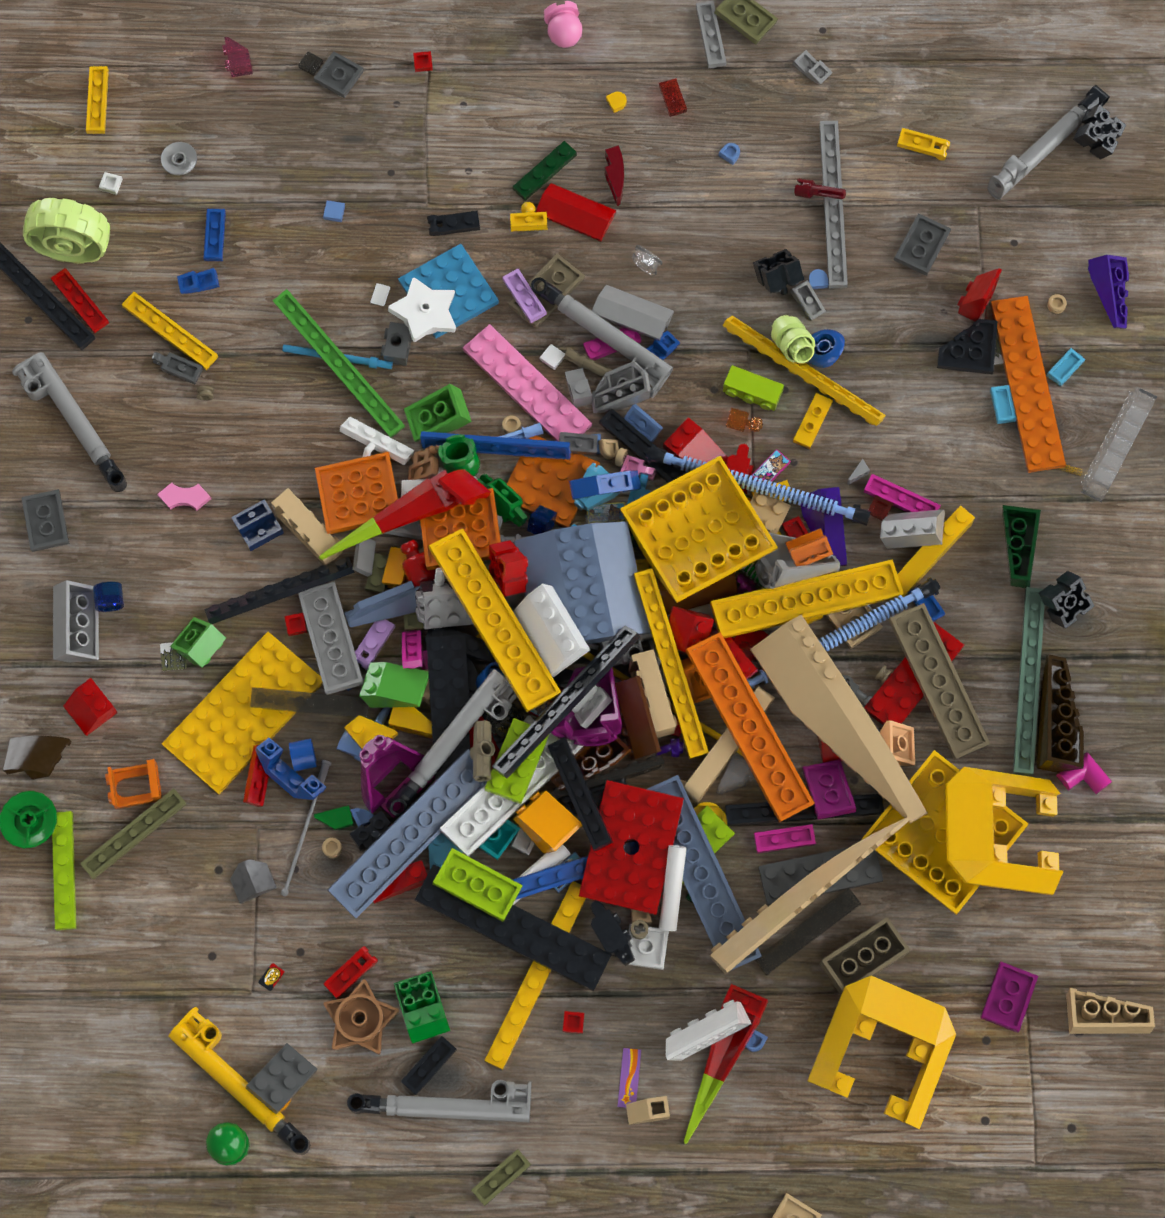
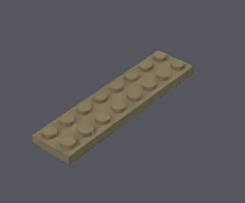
M923 603L890 617L888 620L953 759L956 760L989 745L988 737L925 604Z

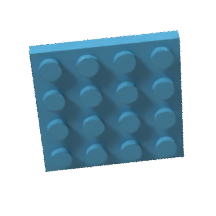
M462 244L455 246L398 278L406 294H408L412 278H416L431 290H454L455 294L449 312L456 327L499 304L498 298ZM437 331L433 335L437 339L447 332Z

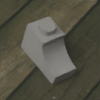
M583 368L565 372L572 404L576 408L592 404V394Z

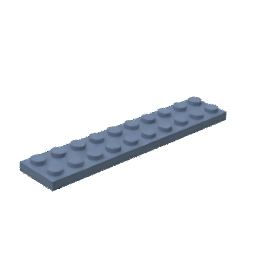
M467 749L327 889L355 919L441 833L440 827L487 784L486 781L478 782L473 778V760L470 757V750Z
M677 775L647 790L684 798L673 845L686 847L683 873L684 885L712 946H716L719 942L723 945L728 941L726 936L734 930L739 932L743 928L741 924L745 919L683 784ZM759 949L754 950L732 970L762 957Z

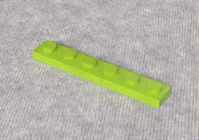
M57 812V824L52 834L56 931L76 929L73 812Z

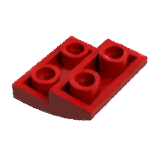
M465 469L450 472L437 481L443 486L442 489L456 497L455 500L461 505H474L477 499L488 498L491 493Z

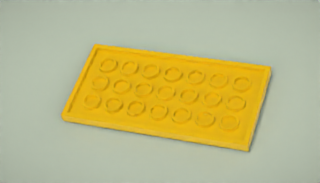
M267 632L163 741L162 746L220 795L251 762L253 745H260L267 738L272 739L322 686V678L271 633Z

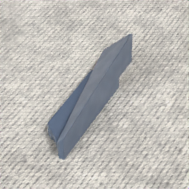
M412 581L357 602L353 610L344 613L349 627L416 612L415 591L420 586L414 588Z

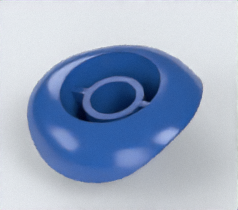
M824 329L813 333L815 353L809 360V363L818 368H826L833 365L843 352L845 346L843 335L831 329Z

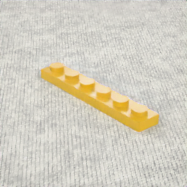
M133 291L122 303L124 309L198 365L203 366L206 371L217 360L218 354Z

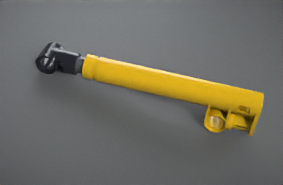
M197 1007L191 1009L173 1028L168 1037L257 1120L266 1125L270 1132L275 1130L278 1133L277 1137L298 1155L308 1153L311 1147L310 1141L290 1122L286 1123L284 1121L285 1116L280 1111L276 1115L246 1089L248 1082L212 1050L222 1037L219 1028L209 1019L201 1016L198 1013L199 1009ZM212 1029L216 1030V1036L213 1039H207V1032ZM298 1140H305L306 1145L304 1149L297 1150L295 1148Z

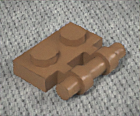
M429 446L425 451H417L411 456V461L414 464L409 466L408 480L431 479L438 474L439 458L434 456L437 455L439 446Z

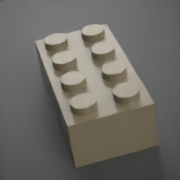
M886 917L822 959L819 965L841 995L844 986L870 975L876 976L910 952V948L889 918Z

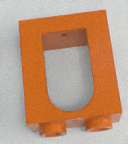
M821 528L785 542L796 567L808 565L833 555L826 535H823Z
M155 759L146 760L147 764L112 770L111 767H107L108 773L105 774L107 785H110L111 791L108 792L109 804H112L115 809L154 803L161 799L158 765ZM149 775L151 793L130 797H122L117 793L116 787L121 780Z

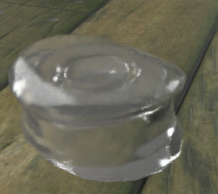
M637 245L635 247L636 252L632 255L634 263L647 274L657 275V267L663 264L662 260L646 248Z

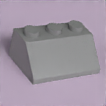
M943 509L889 514L882 520L880 539L887 549L942 545L945 511Z

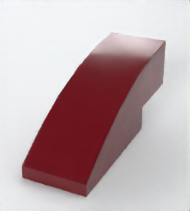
M617 145L605 149V159L608 166L605 167L604 176L615 203L619 206L624 189V163L620 147Z

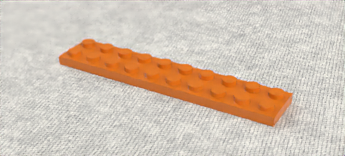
M1028 296L991 301L993 318L995 321H998L997 336L1008 385L1010 386L1027 471L1031 473L1065 467L1066 462Z
M721 632L685 650L779 823L814 805L813 799Z

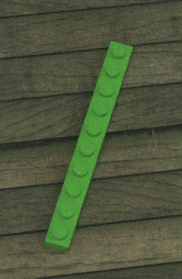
M287 289L273 300L274 304L390 438L405 427L403 422Z

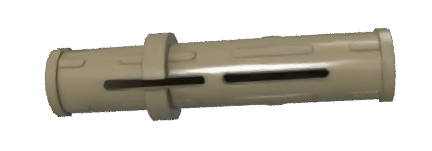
M570 348L567 349L564 356L565 360L575 363L579 368H585L601 377L606 372L613 370L588 358V355L579 354Z

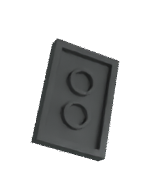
M918 213L894 261L927 276L950 234L951 228Z
M59 489L21 497L30 550L32 552L70 544Z
M286 1043L246 1085V1089L277 1115L317 1072V1068Z

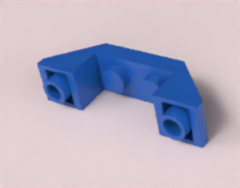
M623 471L569 481L572 500L641 489L638 471Z
M267 738L256 747L255 751L265 773L293 798L314 800L326 789V786L315 776L311 775L304 780L281 760L280 757L283 749L271 738Z

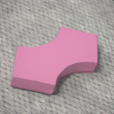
M171 483L157 494L170 510L177 506L185 505L197 511L211 500L209 494L199 484L191 488H181Z

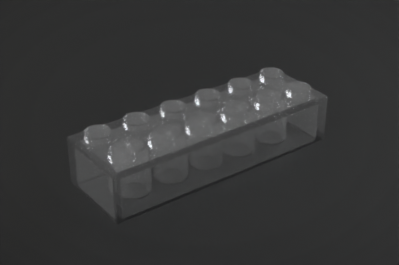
M1136 387L1134 393L1129 392L1081 483L1084 486L1081 493L1102 502L1157 396L1139 387Z

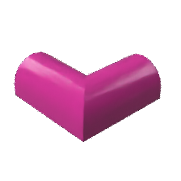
M1088 752L1084 753L1083 769L1062 771L1056 775L1068 791L1083 779L1095 794H1098L1112 783Z

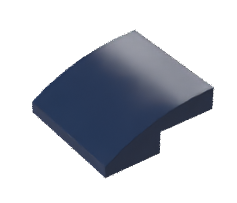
M265 499L231 517L250 551L284 534L283 529Z

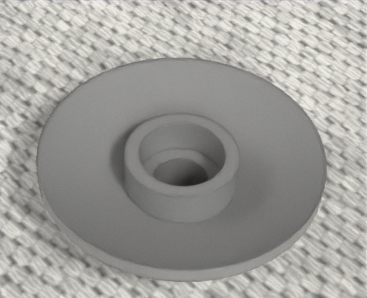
M174 142L163 150L161 163L168 173L184 175L195 167L197 153L188 143Z

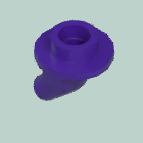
M679 738L671 739L670 744L660 747L661 751L657 755L670 752L672 757H679L683 753V742H680Z

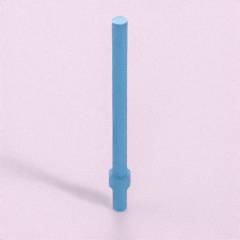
M283 345V352L321 358L314 349ZM344 354L351 363L368 365L369 368L392 369L393 362L379 360L377 357L365 358Z

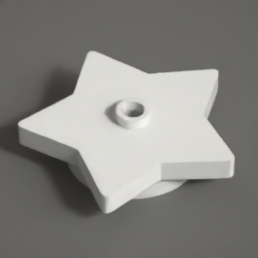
M412 278L407 296L388 307V312L404 321L405 325L409 328L413 342L437 331L455 332L456 330L455 323L449 312L455 294L454 290H431L416 278Z

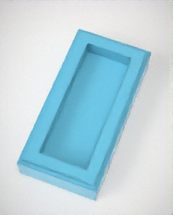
M1070 348L1050 369L1046 376L1061 387L1084 363L1085 359Z
M1010 386L991 387L990 392L997 424L1016 422L1017 418Z

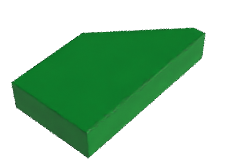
M349 805L314 814L316 820L321 821L334 830L354 825Z

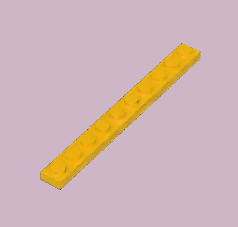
M731 316L725 320L722 326L729 333L739 336L744 343L753 345L761 354L773 358L772 360L775 363L785 366L790 373L799 375L807 384L816 386L821 393L831 396L838 404L845 405L853 414L865 418L867 423L878 426L884 420L885 414L806 363L798 364L797 362L787 360L774 342L736 317Z
M653 568L634 573L638 592L689 759L706 755L709 751Z
M574 881L571 882L551 923L570 933L586 898L579 897L581 884ZM534 961L532 962L484 1060L485 1062L501 1070L504 1069L549 977L550 969Z

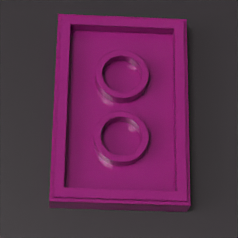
M840 759L802 767L809 794L815 803L813 806L818 820L856 812V806Z
M1000 961L980 1018L1019 1033L1038 976Z

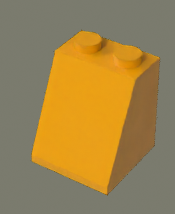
M547 791L535 792L529 798L531 801L527 805L523 804L515 811L517 815L513 817L514 821L543 854L555 852L582 826L581 821Z

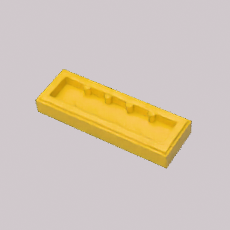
M818 393L815 394L793 439L794 443L808 449L811 448L833 403L832 399Z

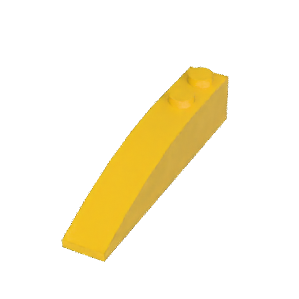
M962 506L944 522L942 545L922 546L898 573L904 593L903 598L972 526L975 517Z

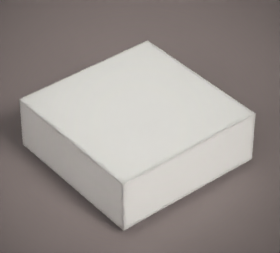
M104 172L99 190L117 195L123 180L122 176Z
M550 344L540 356V360L555 370L563 361L565 353Z

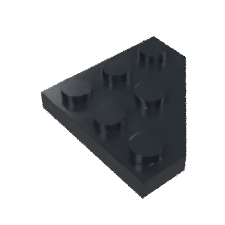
M978 319L968 329L963 330L949 343L940 347L937 368L992 375L994 372L998 321Z

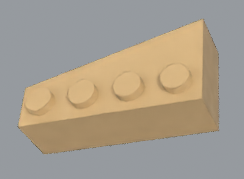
M289 488L271 502L275 516L323 565L330 564L343 553V551H340L323 560L319 559L322 553L340 540L336 536L332 537L330 533L327 534L325 525L317 520L316 516L304 506L302 501Z
M654 649L631 655L628 671L631 678L640 675L657 738L674 734L677 719L675 715H672L671 702L665 691V685L660 674Z
M1070 988L1066 994L1069 1034H1150L1155 1027L1153 1007L1129 1001L1115 1000L1116 998L1095 995V993H1085Z

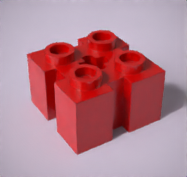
M511 540L489 545V559L491 560L489 573L498 585L501 593L506 597L526 592V584L528 583V577L525 573L528 567L527 557L519 551V548Z

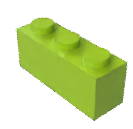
M732 365L724 382L723 392L730 397H739L746 403L760 405L765 410L775 411L782 395L784 384Z

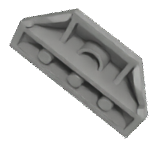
M634 361L606 372L596 390L592 392L593 413L608 412L611 408L615 411L622 410L649 399L651 391L648 373Z

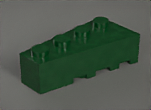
M1008 505L1002 506L1010 586L1030 587L1041 510Z

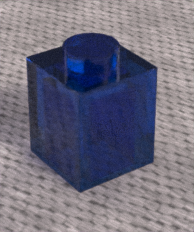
M540 505L530 515L527 531L535 535L551 531L555 524L557 512Z

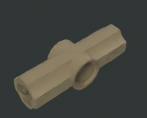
M485 720L474 723L473 747L470 749V757L473 760V778L478 782L491 780V756L495 753V746L491 742L492 725L489 721Z

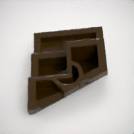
M56 736L10 738L3 771L7 775L24 771L32 780L49 777L55 765L61 760L62 751L66 745L70 746L72 741L69 738Z

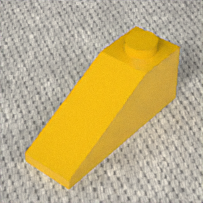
M415 707L392 708L388 723L389 728L433 739L432 722Z

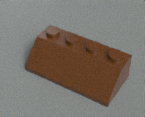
M732 573L676 603L656 576L667 615L670 614L672 606L691 609L710 604L713 600L738 595L735 573Z
M640 675L615 683L622 722L621 735L622 738H626L627 746L631 749L627 756L631 757L633 761L659 753L661 749Z

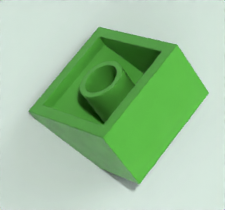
M193 617L170 647L194 665L203 668L204 665L210 662L216 650L222 647L226 637L212 624Z

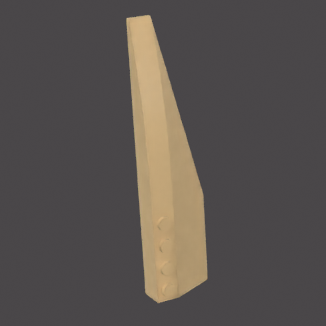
M802 615L785 623L751 648L750 651L796 718L798 717L809 730H812L823 743H826L868 785H871L878 791V794L883 799L885 798L892 804V807L904 818L908 817L910 824L927 814L925 807L878 729Z
M906 817L852 845L811 872L769 907L766 904L757 911L759 914L754 919L749 917L741 924L743 928L739 932L736 930L732 931L726 936L727 942L723 945L719 942L711 949V959L726 975L908 823L910 819Z

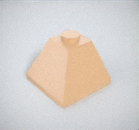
M886 721L879 733L900 766H915L914 728L894 721Z

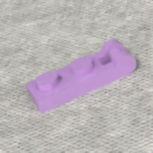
M386 619L373 623L355 651L357 661L364 669L368 670L370 662H374L394 630L395 624ZM366 653L369 656L367 658L362 657V654Z

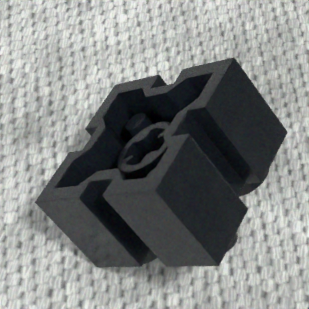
M1101 105L1086 111L1082 119V123L1085 125L1078 128L1073 138L1081 146L1091 147L1089 152L1099 159L1113 154L1118 144L1116 138L1121 137L1126 127V124L1117 117L1110 118V112Z
M787 249L774 253L772 257H764L753 262L758 282L765 286L770 293L780 292L781 295L788 294L787 284L795 286L804 280L799 259L792 256Z
M1066 571L1058 577L1055 586L1049 584L1039 592L1043 604L1049 607L1047 612L1051 621L1065 629L1077 621L1076 616L1078 614L1084 615L1094 607L1090 595L1083 592L1086 590V586L1082 578L1070 571Z
M382 811L369 819L370 825L365 828L361 825L350 833L351 839L360 851L364 848L367 850L391 826V822Z

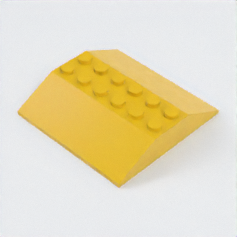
M721 456L620 508L640 550L651 568H653L657 578L676 603L778 549Z
M934 750L909 780L925 807L927 814L911 824L909 822L906 823L876 848L875 851L957 915L980 885L965 884L947 862L945 784L959 769ZM890 804L861 840L904 819V817ZM1007 806L1003 809L993 808L994 844L1005 845L1008 851L1029 824Z

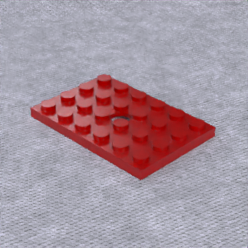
M607 780L599 812L613 843L597 851H594L591 845L579 897L657 915L665 881L668 847L674 844L684 798ZM631 839L636 840L639 844V851L634 855H629L624 851L625 842Z

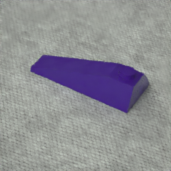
M1103 255L1089 259L1088 272L1113 328L1126 329L1128 308L1125 304V297H1128V291L1125 290V283L1129 281L1127 257Z
M839 487L818 489L809 494V497L811 494H814V498L816 495H819V500L822 496L824 497L823 501H825V498H829L828 502L832 499L833 504L835 501H838L837 505L842 506ZM802 503V517L806 521L810 532L821 528L823 535H826L833 556L838 559L840 566H847L843 515L835 513L832 516V511L829 514H826L827 510L822 513V508L819 512L817 507L815 510H812V505L809 509L807 508L808 504L806 507H803Z

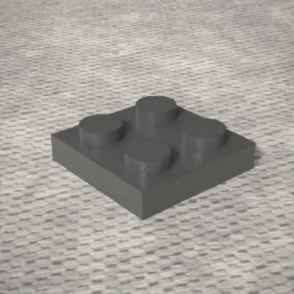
M333 51L314 77V81L345 98L364 72V68Z

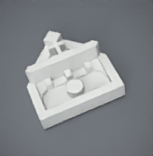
M595 685L572 711L575 713L574 716L580 725L587 729L610 704L612 699L603 688Z

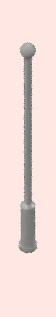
M322 760V766L317 778L323 784L329 766H331V762ZM317 797L314 800H312L285 887L281 890L282 896H287L289 894V884L299 857V853L308 829V825L317 801Z

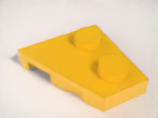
M360 715L344 727L361 749L377 735H383L391 739L398 735L396 730Z

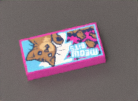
M776 449L751 476H753V479L758 477L757 481L760 478L763 479L762 483L764 480H767L768 484L769 481L773 482L791 461Z

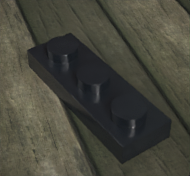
M441 1036L401 1080V1083L413 1094L417 1095L457 1049Z

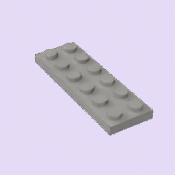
M335 581L298 593L326 695L363 685L364 682Z

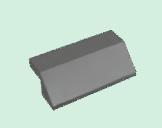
M606 285L600 292L592 309L594 313L604 320L660 341L665 328H668L674 311L609 285Z

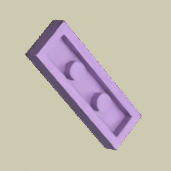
M519 269L502 277L503 282L530 323L547 315L546 310Z

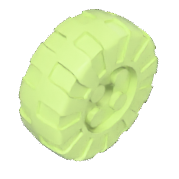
M44 198L30 205L24 219L23 237L28 246L44 256L62 262L92 263L98 261L106 252L110 238V224L102 213L97 212L89 205H83L70 199Z

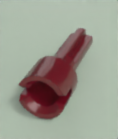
M798 178L797 182L801 185H795L794 189L795 196L811 198L815 195L842 200L846 197L845 189L816 185L813 180Z

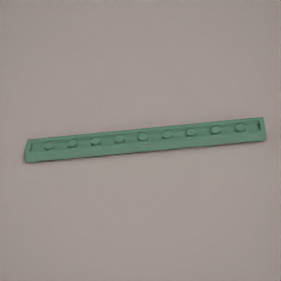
M1026 587L1013 774L1032 776L1034 774L1045 605L1039 595V592L1043 589Z

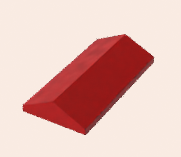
M552 183L549 184L542 194L536 212H547L548 220L600 242L616 214V210Z

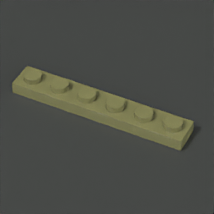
M173 788L80 864L94 880L186 806L187 803Z

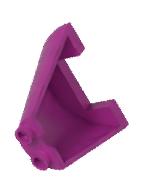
M585 667L575 668L567 686ZM612 668L596 684L597 687L603 688L612 699L610 704L587 729L580 725L574 716L575 713L571 711L551 732L559 739L565 737L573 740V744L581 746H600L617 739V735L621 733L622 722Z
M377 735L367 742L359 754L361 760V795L365 806L372 814L386 801L385 797L374 788L400 762L414 771L415 767L425 756L383 735Z

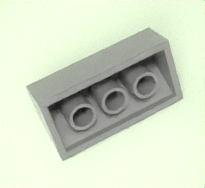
M68 580L53 586V660L69 663L99 660V605L95 603L99 599V587Z

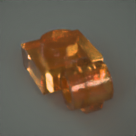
M731 408L726 427L744 432L745 427L749 426L750 430L759 432L763 428V420L759 417H752V419L748 420L749 412Z

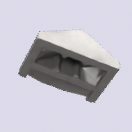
M251 859L239 863L230 878L240 904L277 888L267 863Z

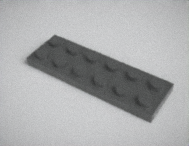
M848 848L758 866L767 906L775 902L811 872ZM874 850L823 894L883 882L877 852Z

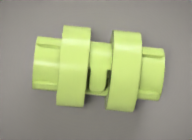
M788 315L780 316L774 321L771 337L786 359L798 364L809 361L815 353V340L797 317H789Z

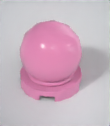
M565 1V4L558 6L556 3H553L544 10V20L548 24V35L552 43L558 47H572L582 37V24L578 18L579 10L576 3Z

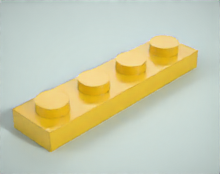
M107 66L89 67L87 134H105L109 74Z

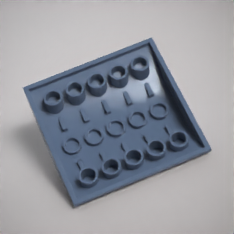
M627 521L590 523L555 529L514 541L515 546L528 559L527 572H525L528 577L526 592H524L525 597L541 584L552 586L587 645L612 640L625 625L639 635L650 634L649 624L634 578V573H637L638 570Z

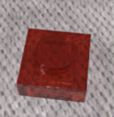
M876 495L868 510L871 511V516L882 521L888 515L893 504Z

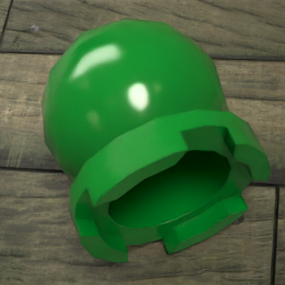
M457 434L446 438V442L439 446L438 454L443 463V469L447 473L465 469L472 476H476L479 472L480 459L476 453L477 449L472 438L469 439L463 434Z
M224 1122L214 1126L206 1138V1150L209 1156L217 1163L225 1166H233L241 1162L247 1156L250 1148L246 1132L237 1124L231 1122Z

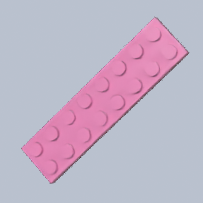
M490 324L463 347V351L537 423L540 422L541 427L555 441H559L560 432L584 434L592 426V423Z

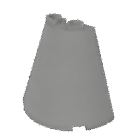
M774 533L769 534L778 549L758 559V563L755 564L757 577L761 585L767 589H774L831 572H838L840 569V562L833 555L808 565L796 567L785 542L793 540L795 537Z

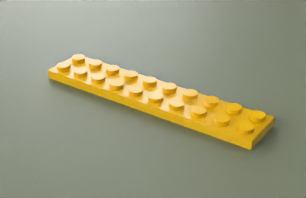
M463 528L430 544L429 550L526 712L560 695L559 687Z
M892 559L806 579L774 589L766 588L713 600L710 602L718 632H721L724 638L784 625L799 615H802L806 620L892 600L895 597L898 598L899 595L903 597L904 593Z

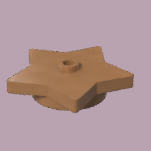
M365 979L360 982L349 997L323 1003L335 1023L332 1043L334 1051L359 1045L380 1055L383 1029L400 1012L398 1008L377 1001ZM363 1017L364 1022L358 1024L357 1018Z

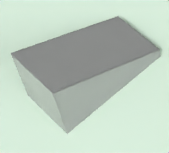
M863 459L849 477L848 485L869 474L870 469Z

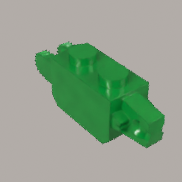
M487 474L477 478L487 489L493 488L497 516H502L504 523L510 520L518 527L525 524L528 517L521 509L523 504L522 498L501 478L493 480Z

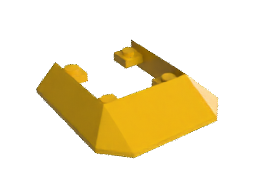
M970 767L961 768L945 784L948 864L965 884L1054 895L1063 871L1059 870V853L1037 852L1038 867L1008 863L1007 846L994 844L993 808H1005L1006 793L1035 797L1036 814L1054 817L1058 815L1057 796L1061 793L1051 780Z
M872 975L844 986L807 1082L848 1098L855 1078L838 1072L852 1034L871 1040L876 1024L879 1022L913 1037L906 1057L922 1063L908 1101L890 1095L883 1114L920 1129L956 1036L946 1008Z

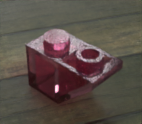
M224 37L225 45H222L224 56H228V60H225L226 70L231 72L232 77L253 74L248 49L231 38Z

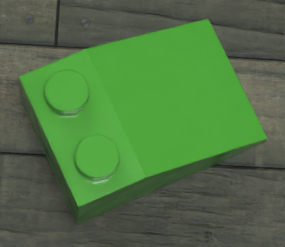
M448 384L404 408L415 442L421 441V431L448 433L472 422L461 389L452 384Z
M370 662L359 696L370 708L420 707L429 679L428 671L415 668L403 669L402 665L388 662Z

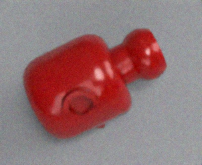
M411 540L402 544L401 552L407 557L402 563V569L408 582L412 581L414 588L420 586V582L433 581L436 569L427 570L424 552L419 553L418 543L415 540Z

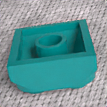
M507 820L478 848L498 860L516 836L520 827Z

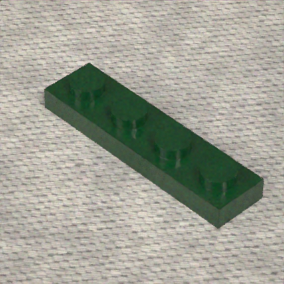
M563 141L514 184L513 190L526 201L575 158L577 152L568 143Z

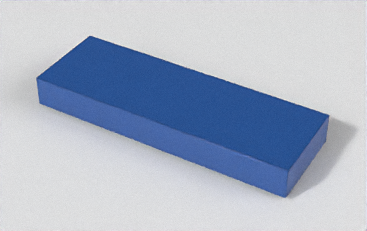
M207 209L204 261H223L225 209Z

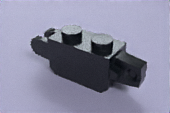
M595 900L590 907L595 915V918L591 921L594 932L607 953L612 954L611 956L614 957L617 956L625 966L635 960L631 950L632 944L630 940L632 937L627 929H622L620 925L622 920L617 912L613 913L610 909L607 910L600 901Z

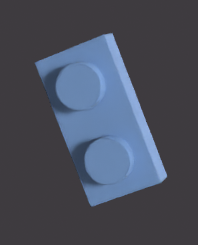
M636 404L632 405L624 417L628 423L651 442H654L663 429L660 424Z

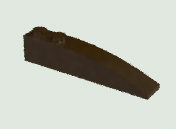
M1050 654L1046 656L1040 696L1037 769L1051 772L1083 769L1084 731L1078 719L1080 714L1074 702L1076 697L1070 685L1071 676L1067 660L1064 657Z

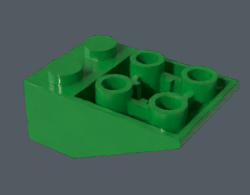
M432 971L393 983L412 1044L450 1031Z

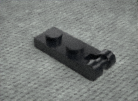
M478 211L440 216L430 215L427 217L428 224H430V236L480 230ZM437 224H443V227H438Z

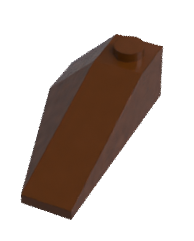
M617 736V739L605 745L583 746L574 756L584 778L587 779L617 764L631 749ZM558 771L550 781L560 791H563L566 787Z

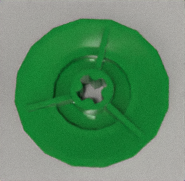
M36 791L20 792L11 797L3 806L0 814V830L4 838L13 846L23 849L34 848L46 842L53 834L57 824V810L53 802L43 793ZM28 817L33 818V820H31V824L26 823V821H28Z

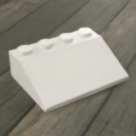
M541 584L530 592L513 611L552 677H555L590 651V648L552 586Z
M731 1000L723 1004V1009L719 1011L714 1009L706 1013V1018L700 1021L697 1018L687 1023L689 1027L683 1030L678 1028L670 1032L671 1036L666 1038L667 1060L682 1061L751 1025L742 1003Z

